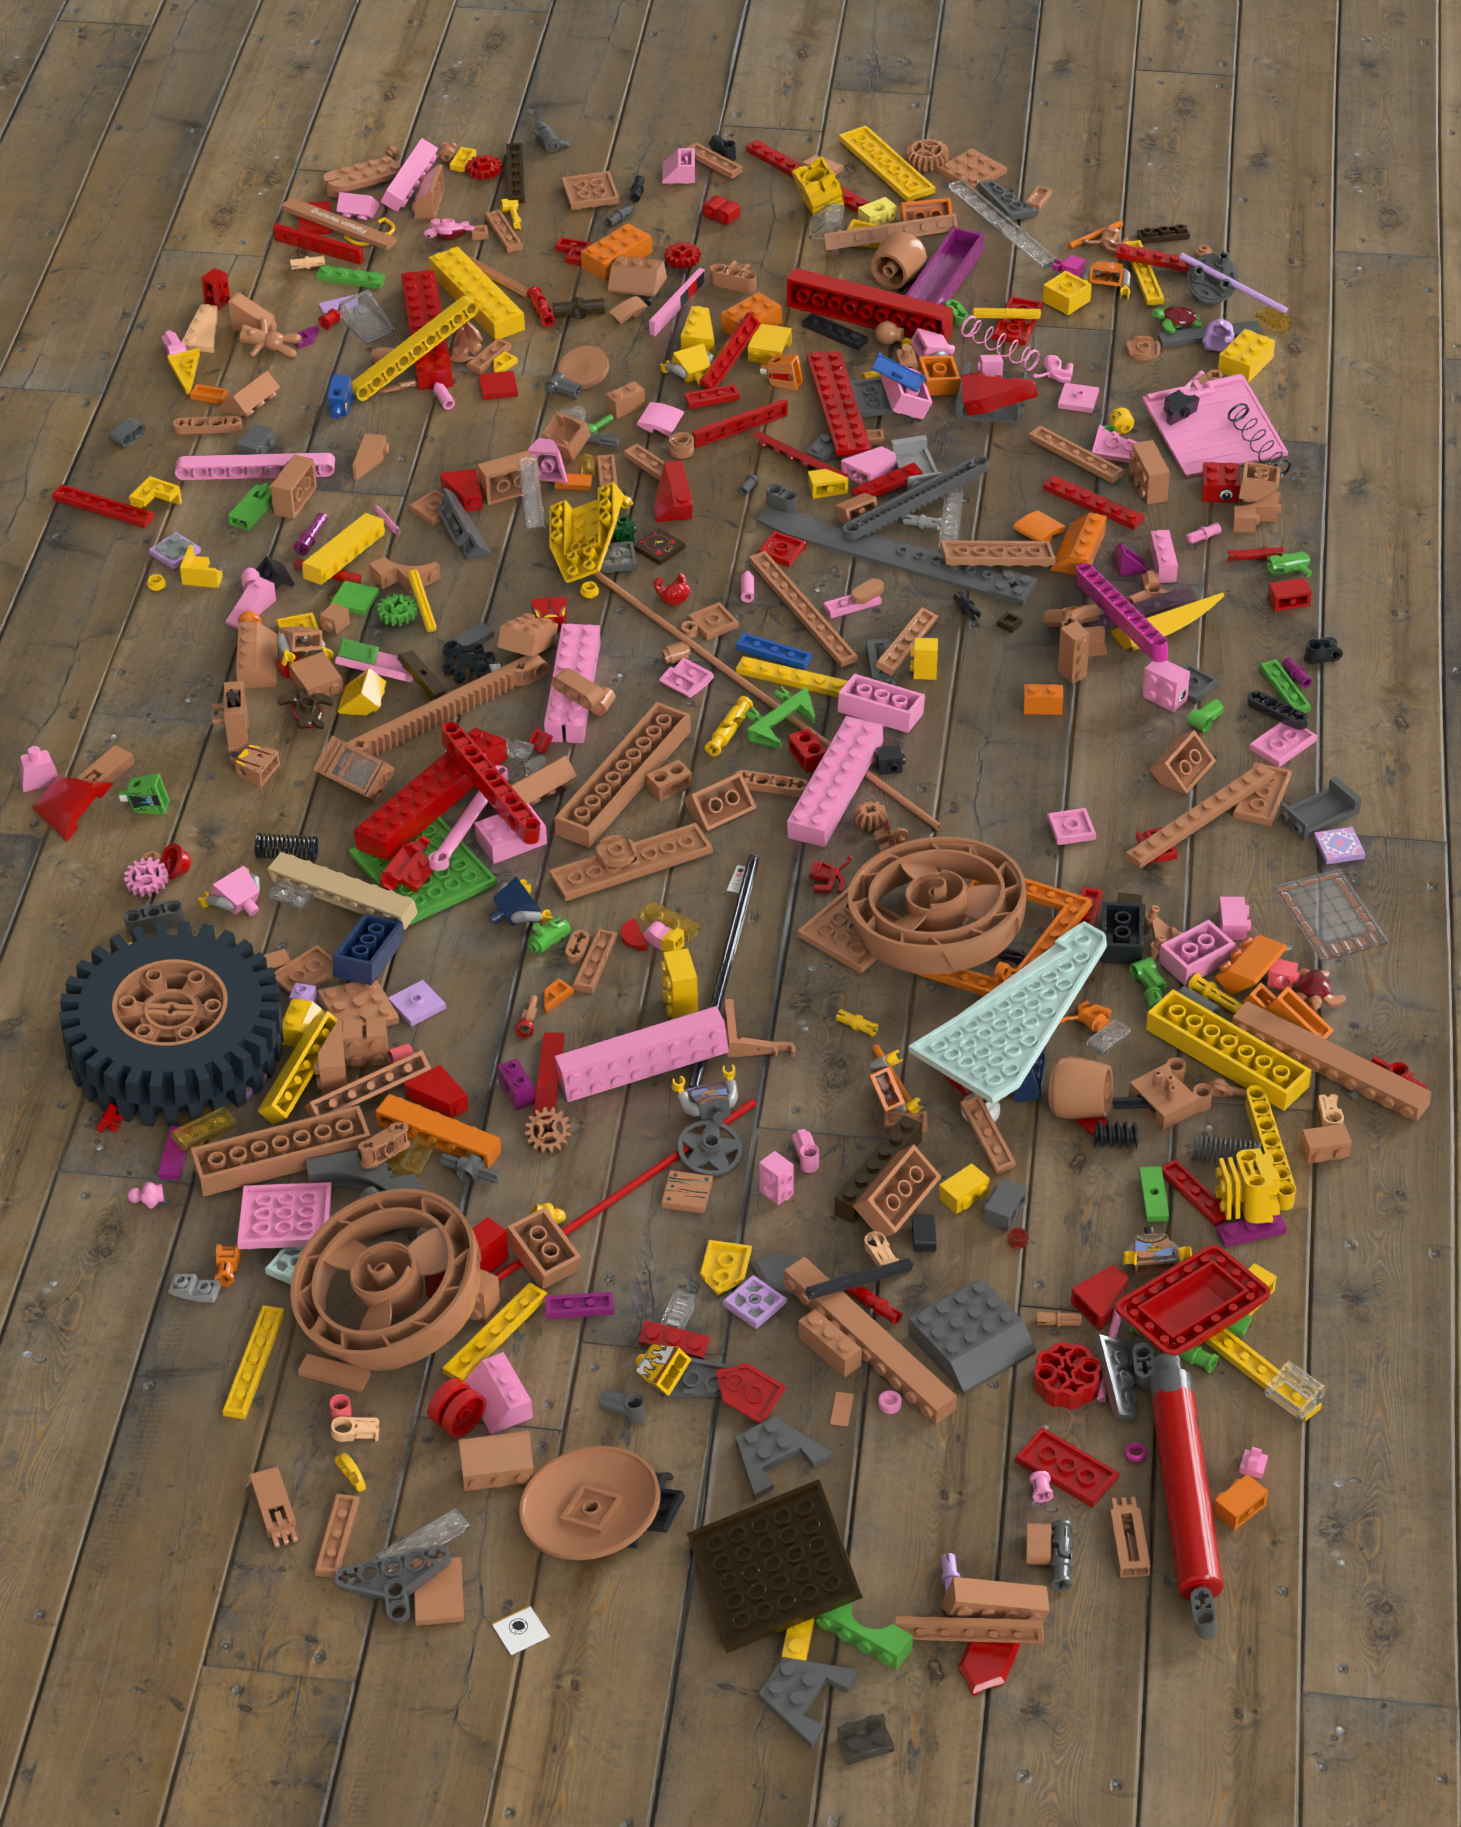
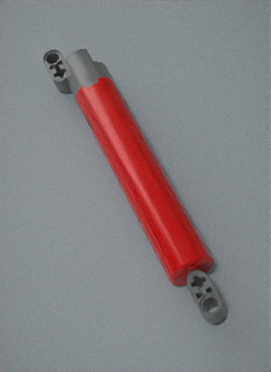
M1141 1342L1132 1349L1134 1369L1139 1388L1144 1391H1150L1177 1589L1182 1598L1191 1601L1197 1635L1201 1639L1210 1640L1218 1633L1213 1599L1223 1591L1224 1584L1201 1431L1199 1429L1193 1378L1189 1372L1181 1368L1179 1355L1163 1353L1154 1357L1152 1346L1146 1342ZM1205 1604L1206 1608H1201V1605Z

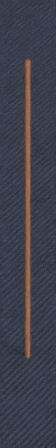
M601 572L592 574V576L677 639L688 644L692 650L773 710L780 706ZM790 714L785 718L800 730L809 728L814 735L818 736L819 742L828 749L831 742L796 716ZM867 770L864 776L866 779L935 830L941 828V824Z

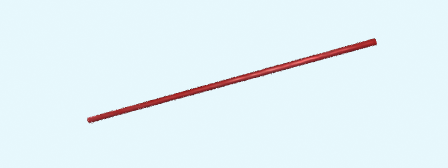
M750 1099L731 1112V1115L726 1117L721 1123L729 1125L757 1105L756 1101ZM683 1145L684 1154L691 1151L689 1147ZM678 1150L561 1229L566 1236L674 1163L680 1158ZM517 1259L496 1273L495 1276L498 1277L500 1282L521 1268L523 1264Z

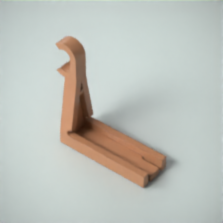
M725 999L723 1019L729 1049L727 1057L773 1054L776 1058L778 1051H790V1056L794 1058L796 1047L791 1042H772L743 1037L738 1039L733 999Z

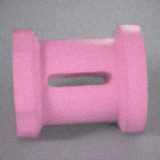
M1046 1471L1034 1472L1029 1477L1034 1490L1032 1493L1033 1500L1039 1503L1048 1502L1053 1498V1492L1049 1485L1050 1474Z

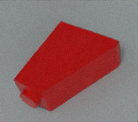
M476 469L440 473L441 490L446 488L453 492L465 511L483 509L482 494Z
M441 1065L404 1082L405 1097L434 1112L453 1118L469 1110L468 1095Z
M1113 1264L1072 1288L1071 1304L1098 1331L1104 1328L1112 1316L1117 1301L1127 1293L1128 1277L1126 1273Z

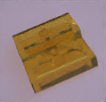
M416 1135L414 1140L408 1137L411 1144L408 1149L384 1161L387 1162L388 1171L392 1170L393 1173L402 1176L416 1174L417 1178L420 1176L436 1144Z

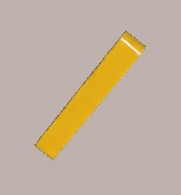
M1251 1085L1246 1091L1245 1109L1255 1141H1261L1260 1149L1262 1154H1272L1274 1160L1273 1167L1280 1176L1278 1195L1273 1196H1277L1280 1210H1290L1294 1206L1296 1187L1268 1096L1262 1086Z

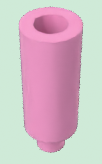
M435 383L433 391L444 409H452L455 406V401L444 384Z
M745 571L741 576V600L743 602H752L754 600V576L749 571Z

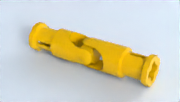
M740 696L738 698L737 704L730 709L713 733L711 741L706 743L705 751L709 755L717 757L721 753L722 747L727 745L737 728L744 721L746 711H750L751 707H753V702L748 697Z

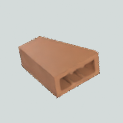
M237 292L228 301L232 330L241 332L244 324L261 330L260 319L265 318L267 320L268 333L276 331L275 316L241 293Z

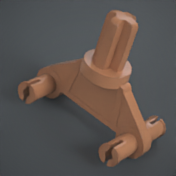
M1153 905L1150 912L1145 915V923L1143 925V932L1149 933L1152 929L1154 942L1150 945L1148 957H1151L1154 962L1160 954L1161 944L1184 933L1177 931L1176 927H1169L1159 919L1157 914L1160 908L1156 905Z

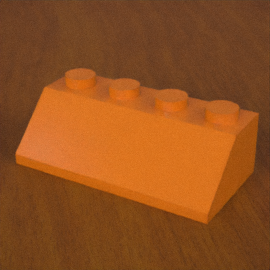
M1087 513L1070 523L1055 557V565L1051 566V571L1076 575L1077 565L1083 563L1092 565L1106 533L1107 516Z

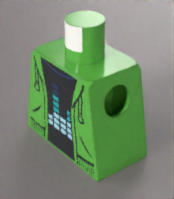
M159 773L132 778L127 790H120L119 792L120 801H130L133 810L140 813L166 814L170 802Z

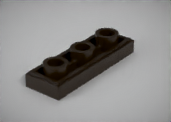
M1182 224L1169 227L1160 226L1159 228L1147 227L1137 230L1138 239L1142 244L1190 239V233L1186 225Z
M413 650L398 655L397 660L409 672L413 680L421 686L428 697L432 699L445 695L447 690Z

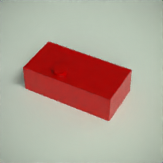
M486 1217L472 1230L481 1252L480 1269L491 1274L509 1259L507 1230L491 1218ZM446 1271L425 1276L426 1295L429 1299L432 1298L439 1288Z

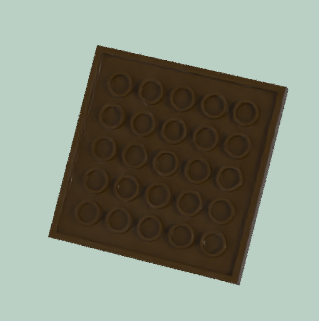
M819 1479L687 1533L727 1653L863 1598Z

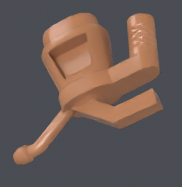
M1107 226L1103 229L1100 240L1089 241L1084 239L1083 242L1088 244L1099 243L1107 252L1115 254L1117 243L1124 244V242L1130 240L1125 237L1121 242H1116L1119 238V230L1115 227Z

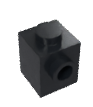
M900 746L877 747L876 765L879 775L902 773V765L906 764L905 754L901 753Z

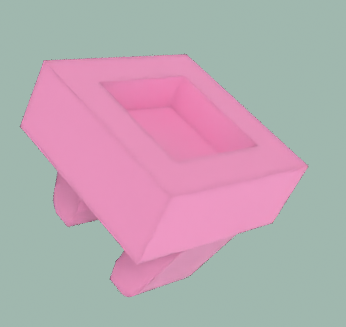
M1252 1447L1251 1451L1245 1449L1239 1473L1262 1479L1268 1455L1261 1454L1262 1449Z

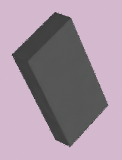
M481 622L455 637L453 641H457L460 646L482 644L495 636L494 630Z

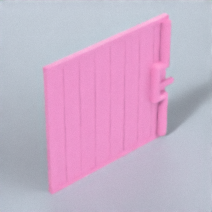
M1242 374L1206 381L1203 385H1200L1199 381L1194 379V387L1168 389L1146 394L1142 398L1185 478L1202 474L1203 462L1239 463V466L1244 465L1245 461L1259 462L1258 453L1251 450L1250 442L1242 438V431L1237 430L1233 422L1228 419L1230 409L1239 403L1247 404L1250 410L1243 419L1235 422L1237 428L1243 429L1249 420L1253 418L1258 419L1254 427L1243 431L1244 438L1251 440L1256 432L1262 429L1266 430L1265 435L1261 439L1251 442L1252 448L1255 451H1259L1266 442L1274 441L1272 448L1265 452H1260V459L1262 461L1269 460L1273 454L1280 451L1283 452L1282 456H1288L1287 449ZM1180 390L1185 395L1195 394L1200 398L1197 411L1189 417L1171 426L1166 422L1168 413L1163 410L1166 396ZM1239 406L1234 409L1230 414V418L1234 419L1236 414L1246 406ZM1246 409L1242 410L1236 418L1242 416ZM1256 420L1250 421L1244 429L1253 426ZM1264 431L1257 433L1252 440L1261 437ZM1273 442L1267 443L1261 451L1268 449ZM1281 453L1274 455L1271 459L1280 457Z

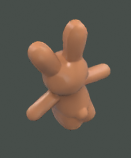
M265 318L260 319L261 330L245 324L242 326L239 337L240 343L256 345L250 352L251 357H256L265 346L270 351H279L289 358H296V351L283 343H299L302 340L301 335L297 333L281 334L277 331H270L268 333L267 320Z

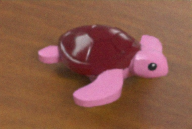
M433 219L430 222L433 228L424 231V235L427 238L436 236L442 240H454L462 237L466 232L474 230V226L469 225L468 221L459 224L455 223L453 219H442L440 223V219Z

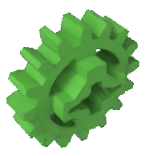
M394 593L393 597L387 595L386 600L381 599V603L377 604V615L380 617V621L384 620L385 624L390 622L392 626L395 624L402 626L403 622L409 624V620H414V616L418 615V606L415 603V599H410V595L403 597V593L400 595Z

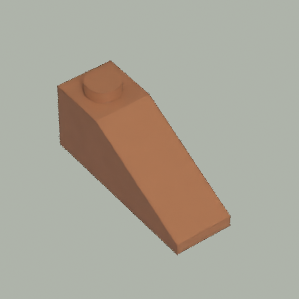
M364 434L352 465L354 480H359L382 462L385 454H388L389 443H386V435Z

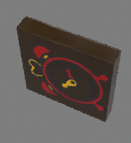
M657 528L634 544L636 552L659 565H662L685 549L683 541L660 528Z

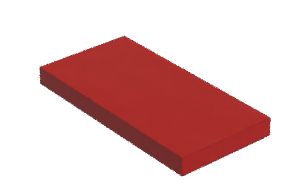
M1011 296L1005 308L1040 309L1042 311L1044 302ZM1000 318L993 332L992 340L998 341L999 337L1005 333L1006 338L1004 342L1013 343L1015 340H1018L1019 345L1026 346L1038 319ZM1003 335L999 341H1003L1005 335Z
M1043 1427L1015 1456L1016 1463L1033 1473L1037 1471L1048 1472L1051 1484L1092 1508L1119 1479L1120 1474Z

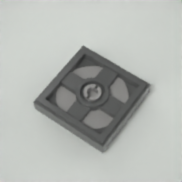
M633 541L609 543L600 569L601 573L638 569Z

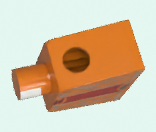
M798 354L774 355L767 365H761V375H769L770 384L774 387L797 392L803 383Z

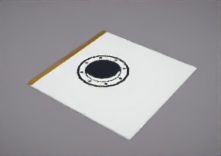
M530 1605L491 1623L511 1655L550 1637Z

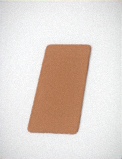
M836 1392L830 1420L831 1425L848 1427L854 1394Z

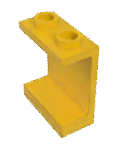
M761 324L749 343L748 361L768 364L774 355H782L785 346H790L792 343V328Z

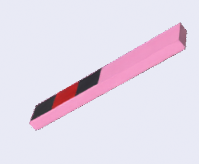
M699 268L649 320L650 335L656 336L705 284V269Z

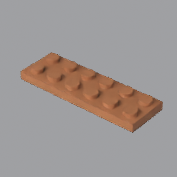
M941 540L940 549L945 564L950 566L986 565L991 567L994 565H1004L1010 567L1022 565L1029 567L1031 565H1040L1047 567L1055 565L1056 562L1049 541Z

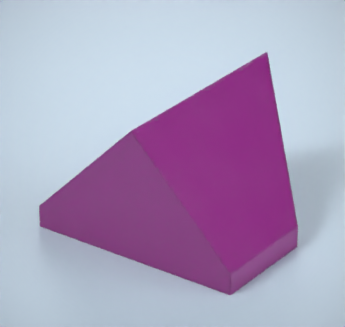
M1121 542L1116 546L1112 554L1120 576L1145 574L1148 571L1143 558Z

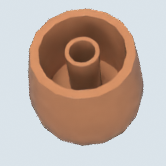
M895 232L889 235L881 243L871 261L870 268L873 277L879 284L888 289L903 287L917 278L926 266L927 254L925 247L917 237L907 232Z
M1072 1056L1062 1057L1055 1061L1049 1079L1048 1099L1050 1111L1059 1118L1069 1120L1106 1117L1112 1100L1113 1077L1111 1066Z

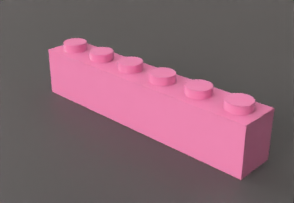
M421 138L386 190L381 202L396 212L401 207L404 208L412 197L414 190L418 188L420 181L422 182L426 175L425 172L428 173L432 164L437 159L438 155H436L438 148Z

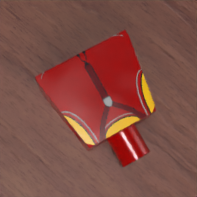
M567 597L531 599L532 614L535 615V618L551 619L553 623L558 624L557 633L561 631L562 624H566Z

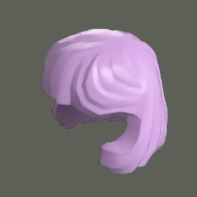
M1221 318L1211 321L1207 326L1206 334L1202 341L1204 348L1210 351L1222 352L1234 340L1232 324Z

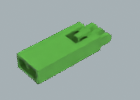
M263 483L262 486L255 485L228 514L229 525L249 530L272 505L270 486L266 483Z

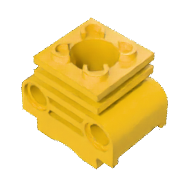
M823 156L814 160L809 166L799 167L792 171L795 183L801 192L802 200L814 218L844 204L840 184Z
M1260 1148L1241 1150L1236 1154V1167L1232 1157H1228L1227 1168L1224 1159L1219 1158V1167L1215 1168L1216 1178H1219V1186H1215L1216 1198L1221 1201L1219 1203L1220 1210L1225 1212L1227 1220H1231V1206L1236 1219H1240L1241 1206L1245 1220L1250 1223L1273 1222V1215H1280V1205L1277 1196H1273L1278 1195L1280 1176L1273 1167L1274 1160L1272 1154H1262Z

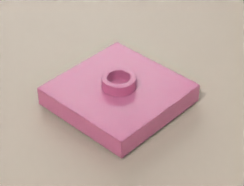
M1065 383L1058 402V408L1093 413L1099 394V387Z
M1086 808L1047 813V820L1057 845L1096 840V833Z

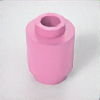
M246 568L241 574L244 592L250 584L260 577L256 569Z

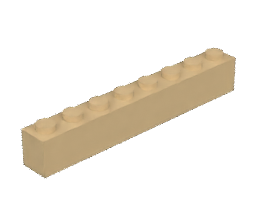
M280 852L268 867V872L274 883L362 915L366 913L403 922V930L408 927L418 914L414 900L408 896H402L392 890H386L375 884L363 882L358 878L349 877L342 872L330 870L325 866L313 864L309 860H302L292 854L288 855Z

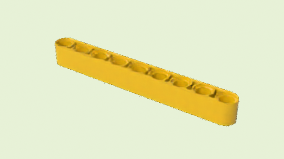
M468 296L459 298L351 382L353 395L360 401L367 400L473 318L479 311V305Z

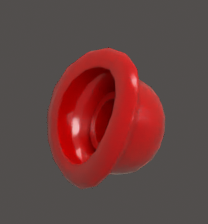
M171 843L164 848L160 863L165 864L169 874L168 878L173 880L178 875H184L189 871L191 857L188 852L182 850L180 844Z

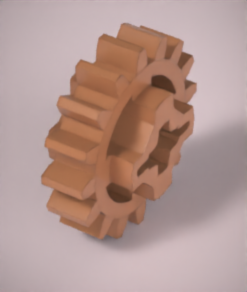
M546 1107L543 1108V1113L536 1110V1117L529 1116L531 1123L525 1124V1127L528 1129L525 1132V1136L531 1137L527 1140L528 1144L534 1143L533 1149L536 1151L541 1148L542 1154L549 1150L552 1155L553 1149H557L560 1152V1145L567 1146L566 1138H571V1133L567 1132L572 1130L571 1125L567 1124L569 1118H562L563 1111L557 1114L554 1107L551 1109V1112H548ZM559 1124L563 1127L562 1134L557 1130ZM535 1127L538 1131H540V1133L537 1135V1139L534 1135ZM550 1128H552V1133L547 1132L545 1134L544 1129L549 1130Z

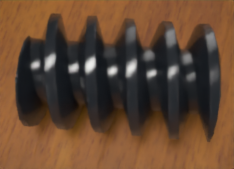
M1098 1120L1096 1126H1094L1093 1147L1100 1141L1102 1148H1104L1106 1142H1109L1110 1148H1113L1115 1142H1117L1119 1149L1122 1148L1124 1143H1126L1128 1149L1131 1148L1132 1143H1135L1137 1149V1123L1133 1122L1131 1128H1129L1127 1121L1123 1123L1122 1127H1120L1119 1121H1116L1112 1127L1110 1120H1107L1105 1126H1103L1101 1120Z

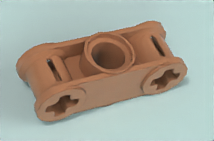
M403 1122L391 1124L385 1130L361 1142L358 1145V1150L361 1152L362 1157L360 1161L361 1167L364 1169L376 1168L399 1152L408 1149L411 1145L407 1137L408 1124Z

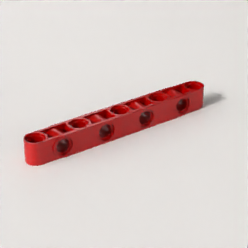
M455 722L444 723L442 725L441 743L451 757L524 843L529 845L538 843L541 823L528 805L459 724Z

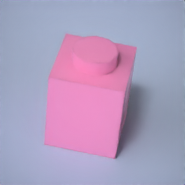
M980 355V361H977V372L985 373V376L992 377L1000 375L1002 378L1003 359L1001 355Z

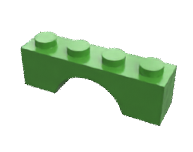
M852 1602L815 1617V1623L823 1630H829L842 1641L853 1644L861 1652L872 1655L883 1665L890 1666L896 1670L913 1650V1635L894 1624L882 1629H869L857 1623L852 1616Z

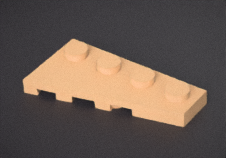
M200 304L182 340L187 350L199 348L201 352L214 353L217 306Z

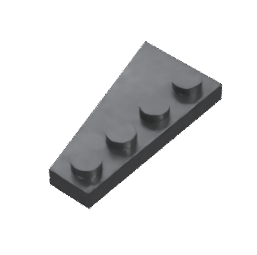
M1099 1334L1094 1341L1114 1419L1133 1422L1137 1419V1394L1133 1391V1386L1136 1384V1376L1133 1375L1132 1369L1134 1367L1132 1357L1134 1342Z

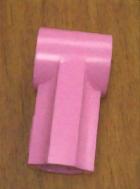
M171 330L166 331L161 336L168 356L187 351L184 342H180L176 333L171 332Z
M805 1129L797 1130L792 1135V1141L800 1160V1168L806 1173L816 1172L819 1169V1148L814 1144L810 1132Z

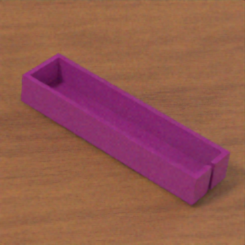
M953 227L905 296L945 306L946 301L952 299L984 252L985 234Z

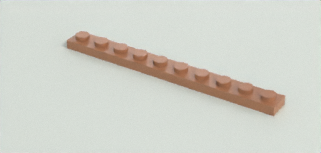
M766 551L749 556V563L840 667L857 662V654Z
M1262 763L1258 764L1127 851L1126 859L1137 867L1142 868L1275 778L1276 772Z

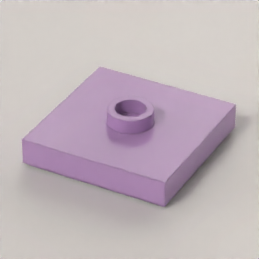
M424 980L388 998L394 1009L411 1027L446 1009V1003Z

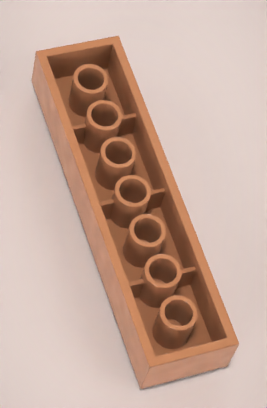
M358 1105L190 1148L193 1167L204 1197L307 1170L306 1158L358 1150V1145L371 1138L361 1108Z

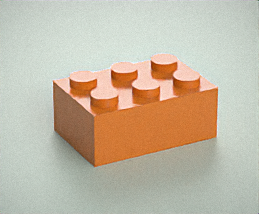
M760 292L721 312V330L729 335H732L747 312H752L760 324L774 326L782 324V306Z

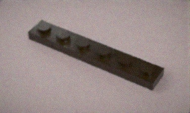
M522 143L506 144L508 200H518V204L525 203Z

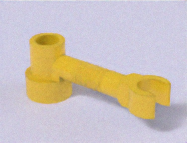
M501 199V212H510L514 229H521V218L516 211L519 208L518 200Z

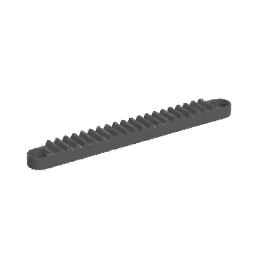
M975 456L843 525V536L848 540H855L864 535L869 536L870 532L875 533L876 529L881 530V527H886L887 523L891 525L893 520L898 521V518H903L904 514L909 515L910 511L914 513L916 508L921 509L922 505L925 507L927 502L931 504L933 499L937 501L938 497L942 498L944 493L948 495L949 491L954 492L955 488L960 489V486H965L966 482L971 483L972 479L977 480L979 475L989 469L988 458L985 456Z

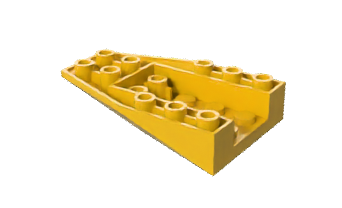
M614 482L598 487V499L572 508L566 500L550 505L549 547L566 583L600 572L624 494Z

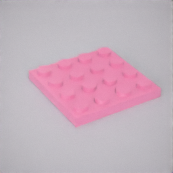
M331 1182L244 1186L237 1241L238 1248L305 1247L313 1234L330 1218Z

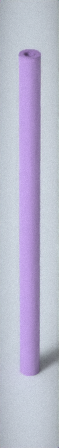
M1184 253L1179 257V259L1194 267L1201 265L1205 273L1221 281L1229 279L1232 287L1286 314L1288 308Z

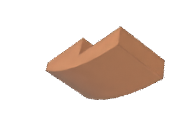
M635 296L620 303L610 310L609 313L622 325L631 316L635 318L639 316L648 306L638 296Z

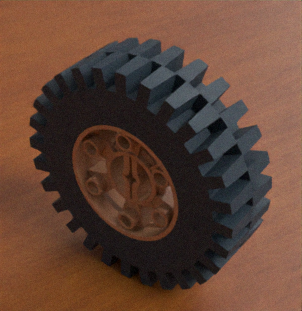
M179 921L177 935H168L166 922L155 923L156 937L152 938L146 937L142 926L132 929V944L129 945L120 934H117L110 938L111 953L98 945L91 950L92 963L82 959L76 965L77 977H68L65 983L67 994H61V1012L59 1013L69 1071H72L73 1081L76 1086H83L84 1096L90 1102L98 1098L102 1111H105L110 1103L117 1106L119 1115L127 1122H131L139 1109L143 1126L154 1127L158 1113H164L167 1127L178 1126L179 1112L189 1111L192 1125L203 1123V1107L209 1106L216 1119L226 1115V1098L237 1108L247 1103L246 1086L252 1088L253 1093L257 1095L263 1089V1073H266L267 1078L270 1079L275 1073V1061L281 1060L282 1043L284 1042L279 984L276 982V974L273 968L267 967L266 957L261 952L254 955L253 946L246 939L236 945L234 933L226 929L216 940L213 925L204 923L197 936L192 935L190 922ZM136 1028L135 1033H131L128 1029Z

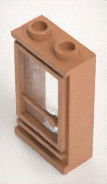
M333 735L313 768L320 775L375 803L383 794V789L392 778L395 769L387 762Z

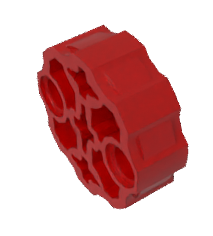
M1066 1342L1055 1343L1051 1348L1042 1350L1036 1357L1033 1374L1034 1390L1050 1406L1066 1407L1069 1410L1081 1408L1084 1403L1093 1401L1098 1394L1101 1376L1100 1361L1085 1346L1080 1344L1070 1345Z

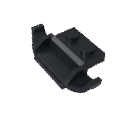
M655 1472L660 1486V1504L654 1520L646 1531L667 1533L685 1495L682 1490L665 1489V1481L673 1480L674 1478L671 1473ZM638 1538L626 1547L637 1549L639 1546Z

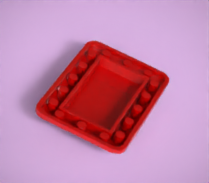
M1209 1245L1121 1298L1116 1303V1312L1162 1353L1180 1355L1207 1341L1255 1310L1269 1299L1270 1288L1222 1247Z

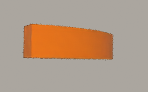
M1260 983L1242 1001L1243 1003L1246 1001L1251 1002L1324 1039H1327L1334 1031L1288 986L1276 997Z

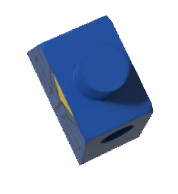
M334 374L332 376L327 396L330 416L332 418L338 419L340 416H348L354 401L350 376Z

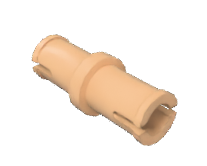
M324 255L290 259L291 269L307 268L309 270L311 267L325 266Z

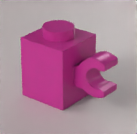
M1070 255L1066 261L1056 259V264H1052V270L1056 272L1061 271V273L1068 271L1081 278L1085 272L1086 259Z

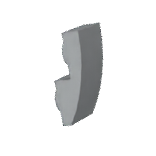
M175 1274L168 1292L183 1299L215 1303L221 1284L219 1280H198L196 1274Z

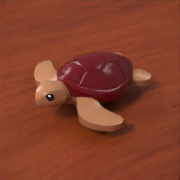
M1304 968L1301 969L1300 975L1302 978L1298 984L1300 993L1296 994L1304 1002L1308 1001L1312 1009L1318 1010L1322 1005V1001L1329 1007H1338L1345 1003V995H1330L1332 993V985L1328 979V970L1319 971L1314 969L1310 971Z

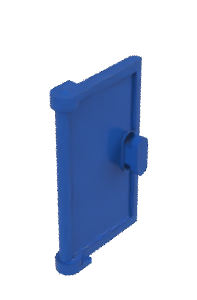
M880 352L877 354L876 362L872 370L916 392L919 391L921 384L926 379V375H921L883 356Z

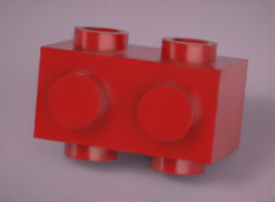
M213 268L201 277L204 304L217 306L219 311L230 300L228 275L221 270Z

